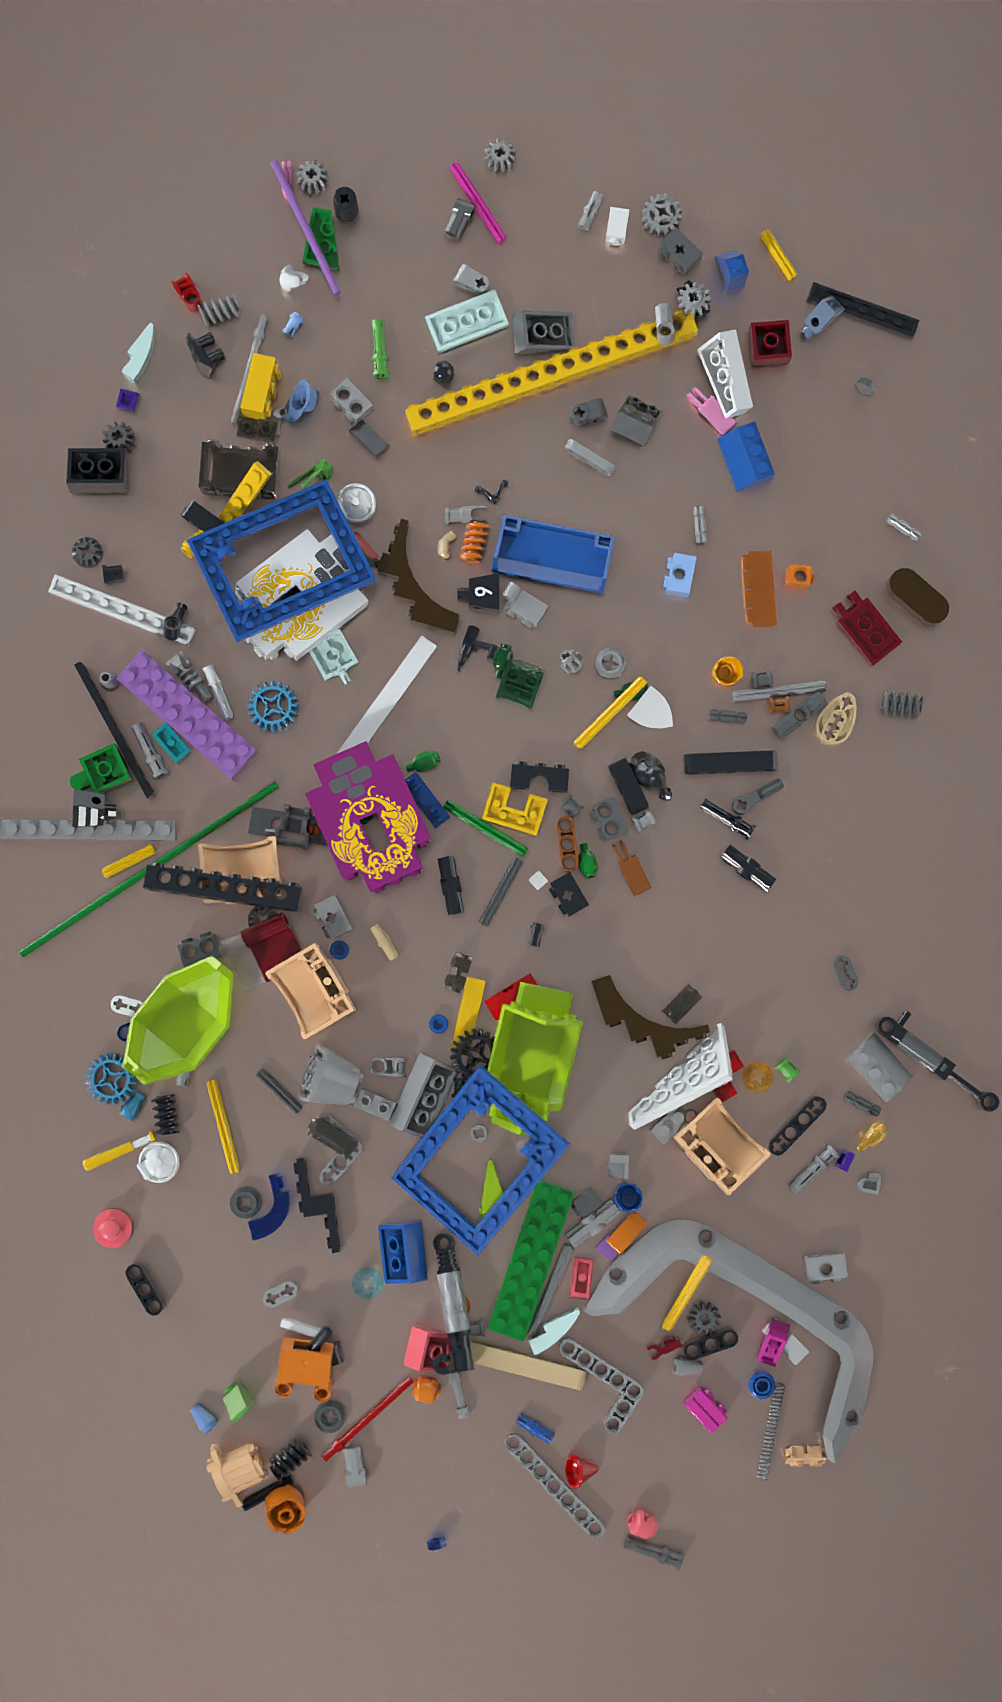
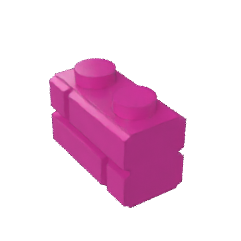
M698 1387L684 1400L683 1404L712 1434L728 1419L725 1414L727 1410L720 1402L716 1404L712 1400L714 1396L707 1388L703 1390L701 1387Z

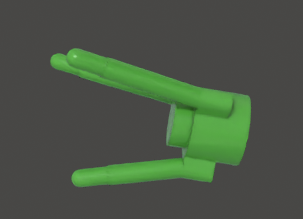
M322 459L288 484V488H291L313 471L314 473L301 485L302 488L309 484L316 476L320 479L325 477L324 480L327 479L328 481L333 476L330 473L333 467L325 459Z

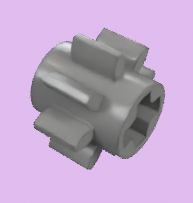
M575 649L572 651L566 650L560 656L562 662L559 666L567 673H570V671L575 673L582 667L580 660L583 659V656L576 652Z

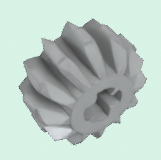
M498 138L496 139V144L490 142L489 148L485 149L487 154L485 161L488 162V167L494 166L495 172L498 168H501V171L504 172L505 166L511 169V163L516 161L514 157L516 150L512 149L513 144L509 143L506 145V139L500 143Z
M306 160V166L300 165L301 171L296 172L298 177L297 183L301 185L303 191L308 188V193L311 194L313 189L318 193L319 187L324 189V183L328 182V177L326 176L328 174L327 169H323L322 163L317 165L316 160H313L312 164H309V161Z

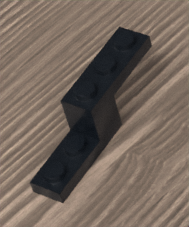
M306 1157L297 1158V1162L294 1163V1172L299 1176V1182H296L297 1193H301L302 1200L299 1201V1211L303 1213L304 1217L327 1214V1217L324 1218L325 1229H329L330 1237H327L328 1249H332V1253L340 1252L341 1245L334 1192L311 1195Z

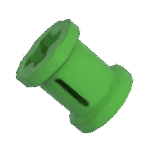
M788 1056L775 1067L776 1070H780L784 1074L787 1082L795 1078L801 1071L793 1066Z

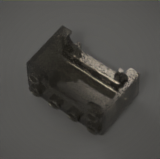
M214 439L202 442L198 487L204 495L232 497L252 465L259 461L271 473V476L255 499L277 500L281 463L280 449L272 443H265L259 450L257 447L240 449L239 446L234 445L223 448L219 441Z

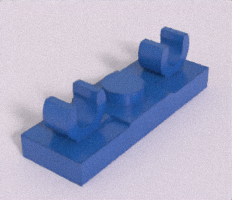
M417 772L405 779L415 803L435 829L451 818Z

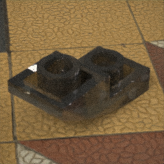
M240 416L236 436L274 442L278 423Z

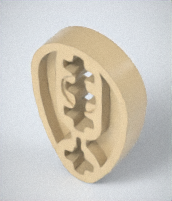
M844 693L832 700L821 711L815 722V733L820 741L828 745H838L850 736L857 711L854 695ZM847 697H849V698H850L849 702L851 703V705L848 704V705H847L846 707H844V709L842 710V708H843V706H844V705H843V704H844V701H842V698H843V699H846ZM840 714L842 722L839 721L836 724L838 730H834L831 734L834 738L827 740L824 732H828L831 728L828 725L834 723L835 718L833 715Z

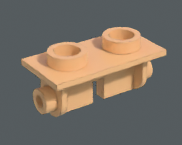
M789 1446V1448H785V1454L789 1456L785 1464H791V1467H801L802 1464L819 1467L827 1460V1457H822L825 1456V1447L807 1446V1453H804L803 1446Z

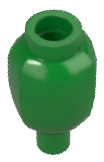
M427 750L416 755L412 763L405 765L408 772L412 770L424 772L435 768L441 760L437 751Z
M587 843L580 844L581 852L578 855L580 871L587 879L596 877V872L598 871L596 857L588 849Z

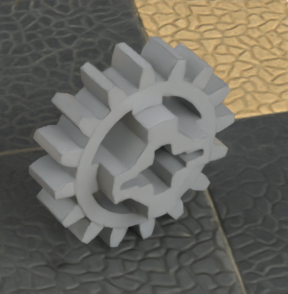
M658 193L656 199L651 196L649 199L650 203L645 202V208L642 209V214L644 215L642 216V221H647L645 228L651 227L650 233L656 230L657 236L661 232H664L666 236L668 230L672 231L674 226L679 227V221H682V215L680 214L682 213V208H677L679 201L673 202L674 196L668 199L666 193L663 197H660ZM650 213L654 217V221L651 220Z

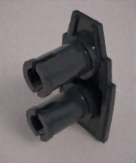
M210 332L197 339L191 333H187L186 342L196 363V368L207 378H210L214 369L213 364L225 359L224 352L218 348L206 354L203 348L215 344L214 336Z

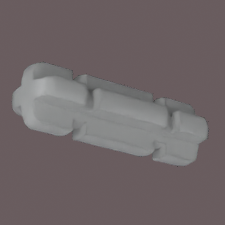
M703 506L694 507L697 544H704L707 541Z
M894 513L887 519L888 524L896 526L895 528L905 535H910V538L914 541L919 540L922 535L920 530L917 528L913 529L914 526L903 519H898L899 517Z

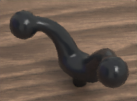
M502 480L494 495L481 486H476L475 492L484 493L488 500H493L495 504L497 499L501 497L502 488L507 487L509 482Z

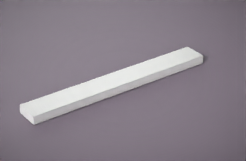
M55 574L48 590L49 593L164 637L163 626L166 616ZM183 623L180 637L174 641L190 647L197 628Z
M423 636L419 638L337 754L364 741L370 742L436 650L437 646Z

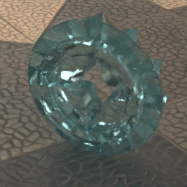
M372 1268L360 1269L352 1279L353 1291L359 1298L367 1300L375 1298L383 1287V1279L380 1273ZM371 1276L373 1287H368L363 1291L364 1284L360 1279L367 1281Z

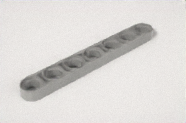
M509 1434L505 1440L507 1450L590 1537L600 1538L605 1530L602 1521L519 1434ZM513 1437L520 1441L517 1448H511L508 1444L509 1440ZM523 1453H532V1461H523ZM544 1466L547 1469L546 1475L538 1476L535 1472L537 1467ZM556 1480L560 1483V1488L557 1491H552L549 1488L551 1481ZM565 1495L573 1496L574 1502L571 1505L563 1503ZM578 1510H586L588 1513L587 1517L582 1520L577 1518L576 1513ZM592 1524H599L601 1531L597 1534L590 1531Z

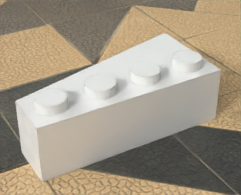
M736 329L719 332L698 348L697 351L726 419L744 414L753 407Z

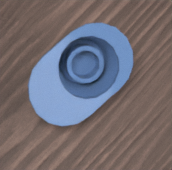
M305 379L297 383L285 406L287 410L285 419L289 423L298 420L302 413L312 411L317 404L319 391L310 387Z

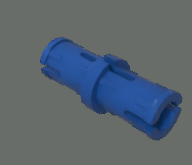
M521 1413L519 1418L525 1421V1423L517 1419L515 1424L529 1431L531 1436L535 1435L549 1445L552 1440L547 1436L553 1439L555 1433L541 1426L540 1422H535Z

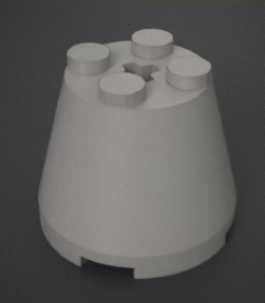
M318 1044L315 1047L316 1054L309 1057L300 1082L303 1090L298 1094L299 1100L336 1105L353 1104L357 1097L355 1092L357 1085H361L364 1075L360 1073L358 1067L328 1047Z

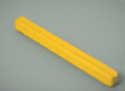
M641 676L638 677L574 741L575 745L580 749L583 748L647 684V681Z
M216 1079L210 1080L206 1084L230 1174L238 1173L240 1167Z
M707 1255L702 1256L663 1321V1329L667 1331L672 1330L712 1264L711 1257Z

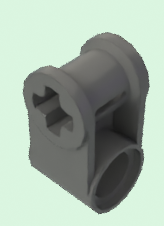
M596 398L575 405L570 416V420L575 426L600 422L608 418L603 398Z

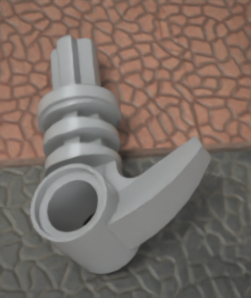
M181 651L166 663L176 676L180 674L179 678L181 680L184 679L183 683L185 685L189 684L187 689L190 692L194 690L203 702L208 701L212 697V694L203 685V677H197L199 674L196 671L193 672L194 668L192 666L189 667L192 664Z

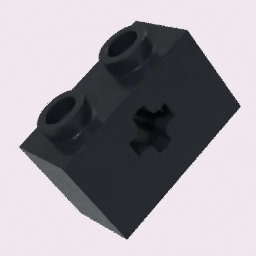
M570 872L550 883L551 888L548 890L554 899L558 898L561 903L558 907L563 915L567 914L570 917L589 906ZM564 891L572 892V900L563 899Z

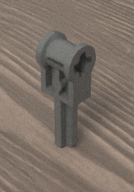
M777 778L745 797L740 796L736 798L732 803V811L737 815L745 814L750 807L781 790L784 787L783 782ZM738 801L740 803H745V806L743 807L744 810H742V808H737V805L739 804Z

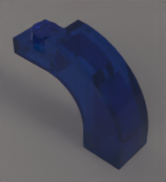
M278 1173L269 1175L274 1196L271 1211L263 1217L248 1221L253 1241L275 1232L289 1214L291 1191L290 1189L282 1190L285 1187L284 1180Z

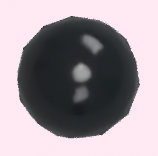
M447 361L437 362L433 380L440 385L452 382L455 376L454 367Z

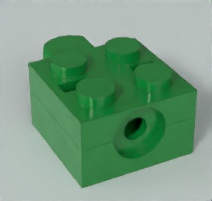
M113 743L80 758L79 761L84 770L71 776L70 785L73 789L82 791L92 787L93 792L104 794L133 781V778L118 745Z

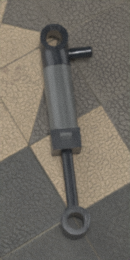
M905 1010L897 1022L891 1017H881L876 1021L875 1029L880 1035L910 1055L940 1080L945 1081L947 1077L952 1079L977 1098L976 1103L981 1110L992 1112L998 1108L999 1098L996 1094L979 1091L952 1071L956 1064L940 1055L903 1027L911 1016L909 1011ZM884 1021H888L891 1025L890 1030L887 1032L882 1029ZM989 1096L992 1099V1103L989 1107H986L984 1099Z

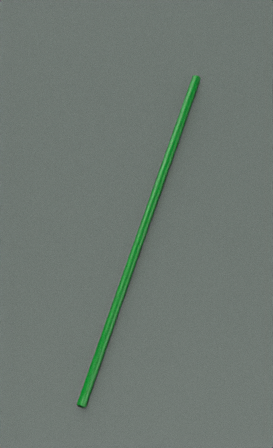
M274 781L154 862L165 864L278 789V784ZM146 867L19 951L20 955L25 957L144 878Z

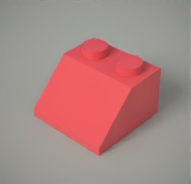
M412 1326L403 1365L417 1371L435 1372L433 1369L434 1359L439 1355L452 1352L450 1338L447 1337V1333L427 1327ZM443 1361V1363H440V1366L444 1368L449 1365V1362Z

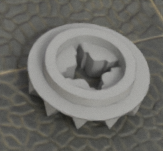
M615 648L603 649L598 653L595 660L597 671L606 678H616L622 674L626 665L624 655ZM613 656V662L617 665L612 666L610 671H608V665L604 662L609 661V658Z

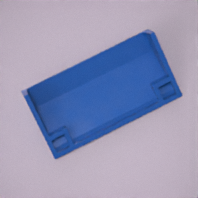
M503 514L493 558L492 572L604 594L615 536Z

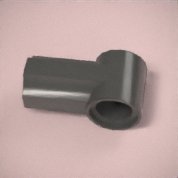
M457 198L445 233L454 239H460L467 221H470L474 214L476 206Z

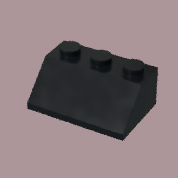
M68 448L66 484L70 493H127L128 470L126 449Z

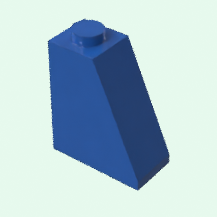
M732 250L715 256L726 292L744 287L749 274L744 255Z

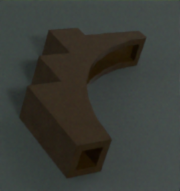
M401 519L400 523H396L393 534H396L394 542H390L388 548L390 554L382 553V556L377 558L375 568H378V574L398 580V582L394 581L392 587L395 599L415 604L410 607L408 617H411V623L455 636L460 614L445 609L433 601L415 580L406 555V538L409 522L408 520Z
M610 975L591 981L605 1025L609 1024L611 1028L620 1025V1020L624 1019L630 1041L635 1040L637 1044L646 1041V1037L649 1036L657 1058L661 1057L662 1060L670 1058L672 1053L676 1052L675 1043H677V1046L688 1043L687 1039L694 1037L696 1040L707 1037L706 1033L710 1032L708 1025L693 1028H674L652 1022L635 1012L624 1001L615 988Z

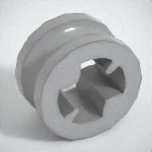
M476 1124L470 1131V1136L475 1142L484 1141L488 1135L487 1128L482 1124ZM483 1129L484 1137L476 1138L474 1130Z

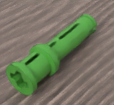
M375 319L372 321L374 343L372 361L374 362L375 370L373 377L387 378L390 376V372L387 366L389 357L385 350L384 320Z

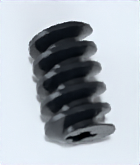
M349 187L338 188L333 197L336 217L342 222H351L357 217L359 211L356 194Z
M175 1094L158 1096L151 1100V1103L157 1104V1106L152 1108V1111L158 1112L153 1118L159 1119L154 1125L161 1128L155 1131L156 1134L180 1133V1131L174 1130L179 1127V1124L173 1123V1121L178 1119V1116L172 1115L177 1111V1108L171 1107L176 1104V1101L170 1100Z
M296 1438L294 1439L295 1446L290 1443L288 1444L289 1451L284 1448L282 1449L283 1456L278 1453L276 1454L277 1461L272 1458L269 1459L271 1472L281 1482L284 1480L283 1476L288 1477L290 1475L289 1470L291 1472L296 1470L295 1465L300 1467L302 1461L306 1462L308 1456H313L308 1447Z

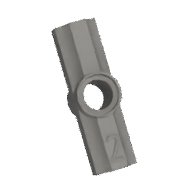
M610 1199L599 1209L584 1217L565 1236L576 1248L589 1237H593L606 1227L605 1225L618 1216L621 1211Z

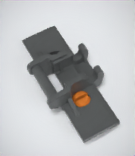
M284 804V811L252 807L248 833L269 837L275 836L277 846L281 844L300 847L308 851L310 843L328 846L315 816H312V809L310 807L301 809L291 807L290 804ZM280 819V826L274 829L272 821ZM282 831L305 834V839L298 840L281 837Z

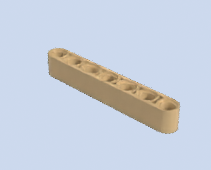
M470 1340L474 1364L576 1390H584L588 1371L583 1368Z

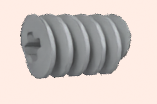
M232 292L231 299L226 294L224 301L217 297V303L211 299L210 306L203 302V308H201L198 304L203 321L207 326H210V320L217 324V317L222 322L224 321V315L228 319H231V313L238 317V310H240L234 292Z

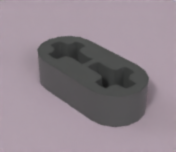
M846 956L836 957L833 961V968L840 986L846 991L856 989L858 978L850 959ZM839 959L847 962L844 966L846 972H843L841 967H837ZM846 974L849 979L854 980L851 988L848 985H844V982L847 981Z

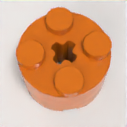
M291 1485L279 1487L265 1498L266 1521L271 1530L290 1534L300 1529L306 1516L303 1496Z

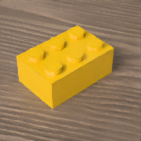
M253 353L240 407L244 418L266 423L268 417L271 418L273 411L271 402L277 395L275 385L276 381H280L281 378L280 365L275 357Z

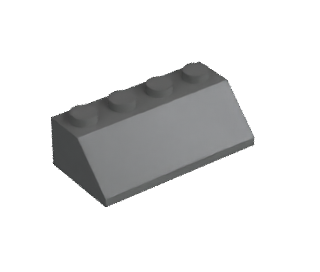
M419 1053L388 1124L422 1139L441 1114L455 1082L453 1078H457L458 1075L456 1068Z

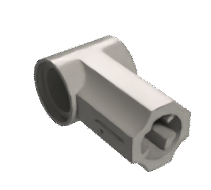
M663 303L655 306L657 340L662 345H669L674 340L671 305ZM664 331H667V332H669L670 334L665 336V335H662L661 333L664 332Z
M361 1446L344 1448L347 1488L367 1485V1474L365 1467H363Z

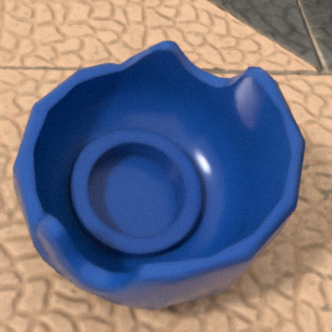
M625 1182L616 1188L614 1203L619 1210L632 1213L641 1207L643 1194L637 1185Z

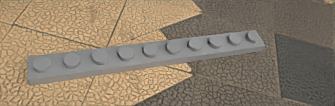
M0 820V839L176 840V821L104 820V825L72 827L73 820Z

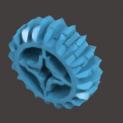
M272 680L271 686H268V683L265 681V688L263 689L258 685V693L252 690L251 693L255 698H248L253 704H248L247 708L253 709L248 714L249 716L255 715L252 722L259 721L257 724L258 728L264 725V730L268 731L269 726H271V731L275 732L276 726H278V729L283 731L282 724H285L288 728L290 725L287 721H295L291 715H298V712L293 710L299 708V704L293 703L298 700V697H291L295 693L294 690L287 692L289 685L286 684L282 688L283 683L279 681L277 686H275V681ZM269 692H279L274 698L264 697ZM284 696L287 697L289 704L287 712L281 708ZM259 701L263 702L266 706L262 717L258 711ZM267 702L272 704L277 703L276 706L280 711H278L277 709L269 710L270 706ZM274 714H279L280 716H283L281 719L277 721L267 720L268 718H271V716Z
M106 1053V1059L103 1055H100V1062L96 1059L93 1060L95 1067L88 1066L92 1073H86V1076L91 1077V1080H87L85 1083L92 1084V1087H89L87 1090L88 1092L95 1091L92 1094L93 1098L100 1095L98 1102H102L105 1098V1104L109 1105L112 1099L113 1105H116L118 1102L117 1098L123 1103L125 1102L123 1095L126 1098H130L131 1095L128 1091L135 1092L136 1089L131 1087L132 1084H138V1081H133L135 1076L125 1069L115 1072L108 1065V1063H116L123 1067L125 1055L118 1059V1053H114L113 1058L111 1053ZM103 1067L104 1077L101 1081L97 1082L98 1072ZM109 1074L111 1076L119 1075L116 1077V1080H114L115 1083L105 1082L108 1080V1078H110ZM126 1075V1085L121 1091L120 1079ZM108 1085L115 1091L116 1095L107 1094L100 1088Z

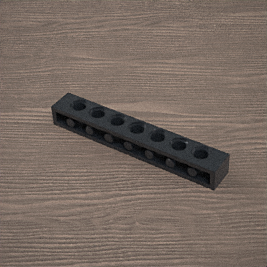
M157 862L146 866L143 888L147 891L300 913L303 888L299 887V883L288 882L285 885L280 884L279 880L268 879V882L260 881L261 878L249 876V879H243L239 874L231 873L230 876H223L222 872L210 871L209 874L203 873V870L198 868H191V871L183 870L184 867L172 865V868L164 867L165 864ZM164 874H170L171 876L167 883H162L161 881ZM186 876L189 877V884L182 886L181 879ZM202 880H209V886L207 888H200V882ZM223 882L229 884L226 891L219 890V886ZM241 885L248 886V891L245 894L238 893ZM260 888L267 889V894L264 897H259L257 894ZM281 890L287 892L283 900L277 899V893Z

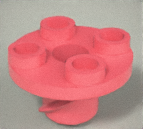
M119 1209L103 1211L97 1216L93 1224L95 1239L99 1244L107 1248H117L124 1245L132 1234L131 1218Z

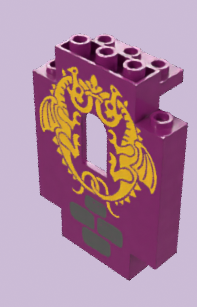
M364 741L313 764L322 786L305 793L342 878H347L349 881L358 877V873L361 872L369 891H374L377 894L386 890L385 886L391 883L393 886L402 883V878L409 875L410 878L420 875V870L424 868L415 847L418 846L419 849L429 845V841L432 839L394 754L375 761L367 741ZM376 812L389 838V846L382 852L372 849L359 821Z

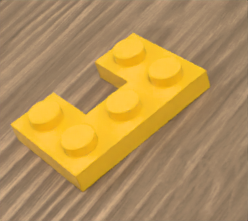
M493 783L482 820L537 836L548 799L529 794L524 812L506 806L511 788Z

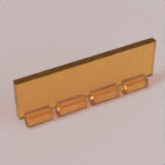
M771 550L749 551L748 555L741 556L742 569H750V572H743L744 588H751L749 591H744L745 607H753V609L746 610L747 624H754V627L777 626Z

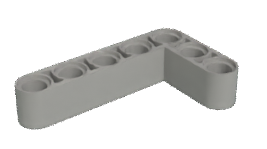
M571 1337L563 1338L560 1342V1351L563 1356L620 1392L604 1419L605 1428L609 1433H619L643 1396L641 1383ZM572 1343L574 1345L573 1350L566 1352L563 1349L564 1344ZM581 1354H589L590 1360L585 1363L581 1362L579 1359ZM599 1364H604L607 1367L604 1373L596 1371V1367ZM615 1375L623 1377V1381L619 1384H615L612 1379ZM631 1386H638L639 1392L632 1395L629 1393ZM620 1403H628L629 1408L626 1411L619 1410L618 1406ZM611 1419L618 1421V1425L615 1428L608 1426V1422Z

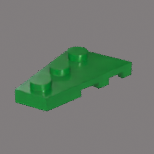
M313 207L309 226L329 268L340 270L331 210ZM306 239L302 263L321 267L308 239Z

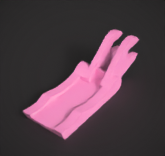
M696 387L693 388L692 392L704 402L701 404L691 393L686 395L689 401L698 407V411L708 419L722 436L727 434L737 424L732 417L725 419L719 402L713 396L707 398Z

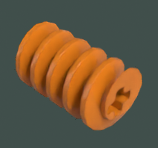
M471 522L466 526L469 531L465 532L467 538L463 539L465 546L461 548L465 553H461L460 558L467 562L481 564L478 559L484 558V556L480 554V551L486 550L481 544H487L483 537L489 536L484 530L490 529L491 526L481 522Z

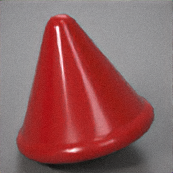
M573 1454L567 1458L565 1465L566 1478L569 1485L574 1489L581 1487L584 1482L599 1471L598 1466L579 1458L577 1455Z

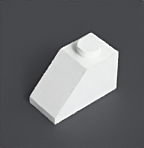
M610 208L605 242H609V244L614 246L624 245L629 209Z

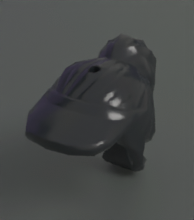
M640 751L635 753L631 757L629 765L638 783L648 788H656L660 791L659 798L670 800L672 792L670 788L666 787L663 763L649 752Z

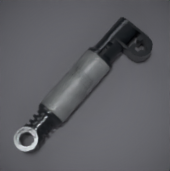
M441 1233L434 1238L433 1247L436 1250V1255H439L437 1260H440L438 1262L440 1266L437 1271V1280L439 1282L443 1314H445L443 1315L446 1325L445 1329L447 1337L450 1338L452 1353L437 1356L433 1361V1369L439 1375L474 1370L469 1340L471 1328L468 1320L462 1273L460 1267L455 1264L457 1259H454L456 1254H453L455 1252V1239L449 1234ZM443 1238L448 1240V1246L445 1249L440 1246V1241ZM451 1355H453L455 1371H453L452 1365L444 1368L440 1366V1363H443V1361L451 1362Z

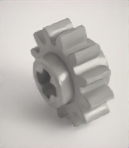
M696 282L693 283V287L685 284L686 291L680 289L681 296L677 297V302L680 303L679 310L684 309L685 316L689 312H691L693 318L696 312L702 316V309L708 310L709 307L706 303L711 302V298L708 297L710 294L709 290H704L703 284L698 288ZM691 298H697V301L691 302Z

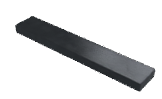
M813 282L806 300L807 302L818 305L822 299L832 296L845 309L841 314L910 339L914 338L920 320Z

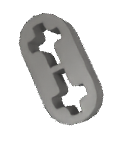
M288 1280L269 1289L263 1295V1303L267 1307L273 1308L294 1298L298 1293V1285L296 1282ZM286 1285L294 1287L292 1295L289 1292L282 1294V1291L287 1288ZM269 1293L272 1296L279 1293L280 1296L275 1299V1303L267 1301Z

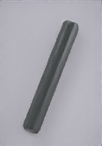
M517 857L512 859L479 920L481 925L485 927L489 925L522 865L521 859Z

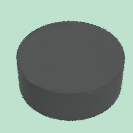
M864 377L859 378L856 383L857 389L867 395H871L876 388L871 380Z

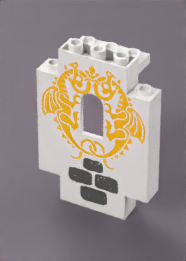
M306 529L236 582L235 592L241 600L257 596L262 607L266 608L295 586L302 592L350 570L332 534L319 543L311 532ZM358 589L245 640L248 643L251 642L255 646L254 651L259 657L263 656L266 660L269 658L272 661L276 659L278 651L285 647V653L297 661L366 608L368 600Z

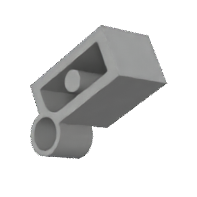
M509 582L502 593V596L508 600L504 606L505 612L513 618L517 616L522 619V623L525 626L537 628L548 610V605L525 592L513 582Z
M680 1106L664 1114L649 1130L665 1145L686 1123H690L686 1120L688 1112L693 1111L696 1117L699 1114L693 1109L684 1110Z

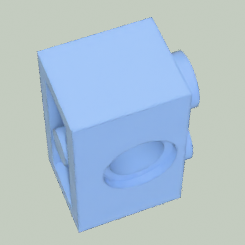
M675 552L673 558L669 557L667 569H670L669 576H665L663 587H666V593L683 597L689 596L697 557ZM682 571L684 577L678 579L675 577L674 572Z

